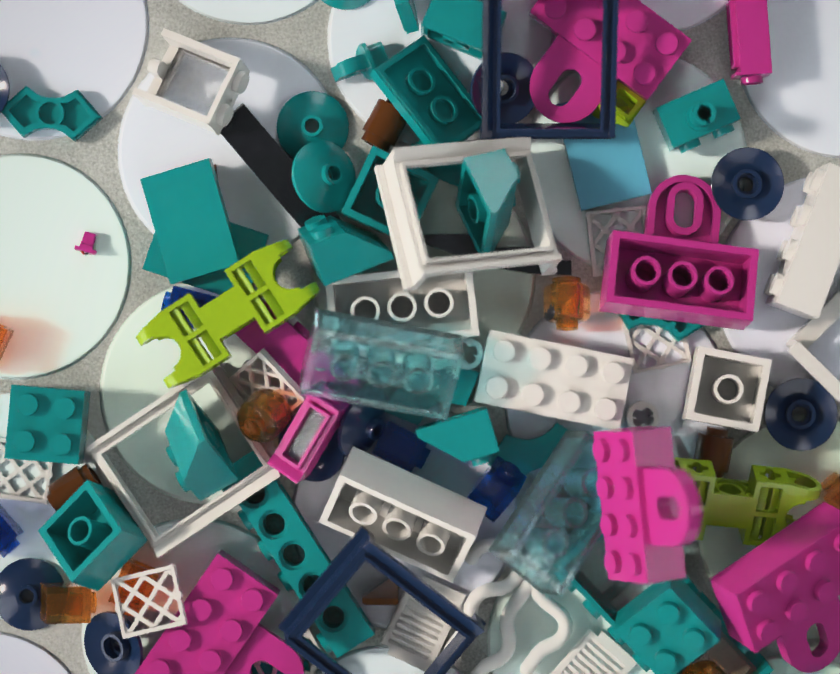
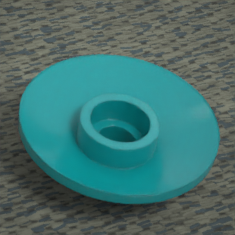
M307 91L295 95L285 103L277 119L279 142L284 150L293 158H295L303 146L317 140L330 141L343 148L349 134V121L342 105L332 96L319 91ZM312 119L319 123V129L314 133H310L305 129L307 121Z
M317 140L303 146L294 158L291 172L292 182L302 202L309 208L321 213H331L342 209L356 182L355 169L347 153L335 143ZM328 170L332 174V179L329 177Z

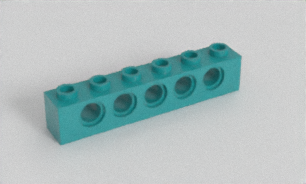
M254 451L232 463L239 480L223 488L222 491L225 492L263 466ZM278 479L264 487L265 497L262 501L253 502L246 499L239 505L242 510L238 512V515L249 531L254 528L258 533L261 541L257 544L268 561L274 558L281 569L277 576L288 592L294 590L299 599H301L307 592L304 586L305 578L310 575L320 576L332 561ZM271 513L281 515L285 521L284 529L277 533L268 530L265 525L267 515ZM296 544L302 547L305 557L301 562L292 563L287 560L285 548L288 545ZM347 584L326 607H339L344 613L343 621L338 624L329 623L324 617V611L315 620V624L320 630V633L316 635L320 644L327 653L333 651L337 658L375 635L374 626Z

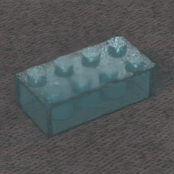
M315 308L300 373V394L447 420L464 357L461 335Z
M565 431L489 548L493 555L542 594L563 596L602 535L600 528V519L602 517L601 503L596 490L598 480L597 464L592 451L594 435L589 431Z

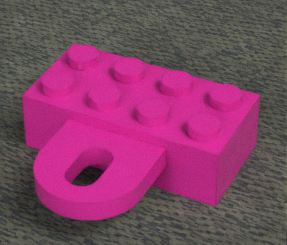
M538 0L529 12L530 17L557 36L535 66L530 78L529 87L534 106L544 117L557 123L578 122L589 116L600 103L603 0ZM619 0L617 80L647 101L691 43L692 39L641 1ZM567 70L576 71L581 77L580 87L567 104L563 106L554 105L549 99L550 89L563 72Z
M690 175L670 177L656 187L648 200L644 234L613 230L606 240L599 311L744 330L753 321L759 249L719 244L721 209L713 198L711 186L702 179ZM679 193L690 195L694 201L692 225L687 228L678 226L674 221L675 197Z
M671 426L625 427L593 432L594 443L592 451L597 464L598 480L596 490L601 503L602 517L600 519V528L604 535L606 552L604 555V566L608 572V580L651 584L686 578L683 545L690 544L697 537L701 527L702 507L697 487L691 476L685 470L675 467Z
M822 502L710 578L729 636L754 653L759 652L776 640L782 658L795 669L805 673H812L825 668L840 652V601L838 597L840 595V510L826 502ZM816 624L820 640L817 647L811 651L807 640V632L812 625Z
M221 549L184 601L188 624L165 629L135 674H252V665L257 661H266L284 674H305V668L299 653L285 644L284 639L259 623L281 590ZM179 610L175 614V616L179 617L180 615Z

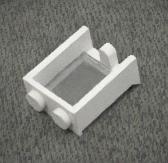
M164 28L161 35L169 43V47L163 60L161 61L153 57L149 61L148 71L154 78L148 90L144 91L135 87L132 94L145 107H152L219 136L223 127H226L233 117V106L239 94H242L248 86L250 78L249 68L238 57Z

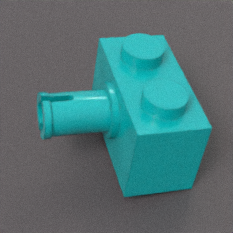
M724 78L661 105L652 111L669 151L679 148L681 154L700 146L699 138L710 133L716 139L734 131L735 129L732 124L741 119Z

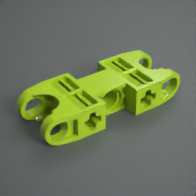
M288 239L255 250L225 269V273L234 286L206 305L200 307L194 296L188 293L160 311L136 335V340L140 346L146 345L154 339H158V341L173 339L179 345L181 353L178 363L173 367L175 371L163 379L168 389L204 376L233 357L223 341L256 320L267 335L295 317L318 295L321 289L316 282L302 289L299 286L293 289H286L277 283L275 271L282 262L281 257L294 248ZM244 268L250 275L258 290H255L250 281L248 280L247 276L243 272ZM262 297H264V299L272 309L273 313L277 317L275 320L272 317L269 310L267 309V307L265 306V304L263 303V301L261 300ZM181 309H183L184 313L186 314V316L188 317V319H189L190 322L192 323V325H193V327L195 328V330L192 329V327H191L190 324L188 323L187 319L185 318V316H184L183 313L181 312ZM200 337L203 340L206 347L208 348V350L210 351V353L212 354V356L214 357L213 360L208 354L203 344L201 343V341L199 340Z
M674 458L675 467L685 470L691 476L700 496L702 521L695 540L703 541L706 525L738 528L743 545L759 546L797 520L793 519V515L787 514L789 510L797 505L806 504V501L817 500L822 489L821 484L815 478L787 468L751 465L747 481L717 478L713 463L709 460Z

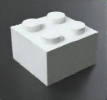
M703 346L695 347L682 419L758 433L772 359Z

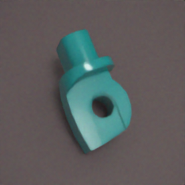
M381 41L369 46L366 43H361L358 45L356 56L337 63L330 70L335 82L361 73L365 78L373 80L369 74L388 60V56Z

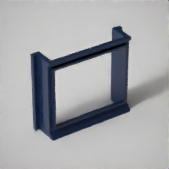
M482 0L480 139L531 137V139L615 138L619 0H603L600 123H500L502 0Z
M361 526L278 625V628L284 632L285 644L325 674H352L303 637V635L365 561L458 632L424 674H446L474 639L485 632L484 626L486 621L475 613L470 617L377 545L373 533L364 526Z

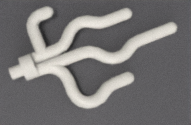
M550 533L546 534L541 543L533 540L523 556L494 538L480 539L471 546L465 558V562L468 565H475L484 553L491 552L510 565L513 570L504 580L476 587L469 594L464 604L463 612L470 617L474 613L478 615L479 606L486 598L502 596L512 592L515 588L517 589L504 606L500 615L499 628L502 637L500 649L495 654L482 659L470 674H488L504 666L511 659L516 649L514 619L530 595L543 610L557 620L558 630L552 637L539 642L530 651L520 666L521 674H533L546 655L561 649L569 641L573 630L571 616L560 603L545 592L543 587V578L557 558L552 551L559 543V540ZM457 631L454 632V634H453L452 637L449 639V641L447 642V644L445 645V647H446V646L451 642V640L456 636V634L458 633Z

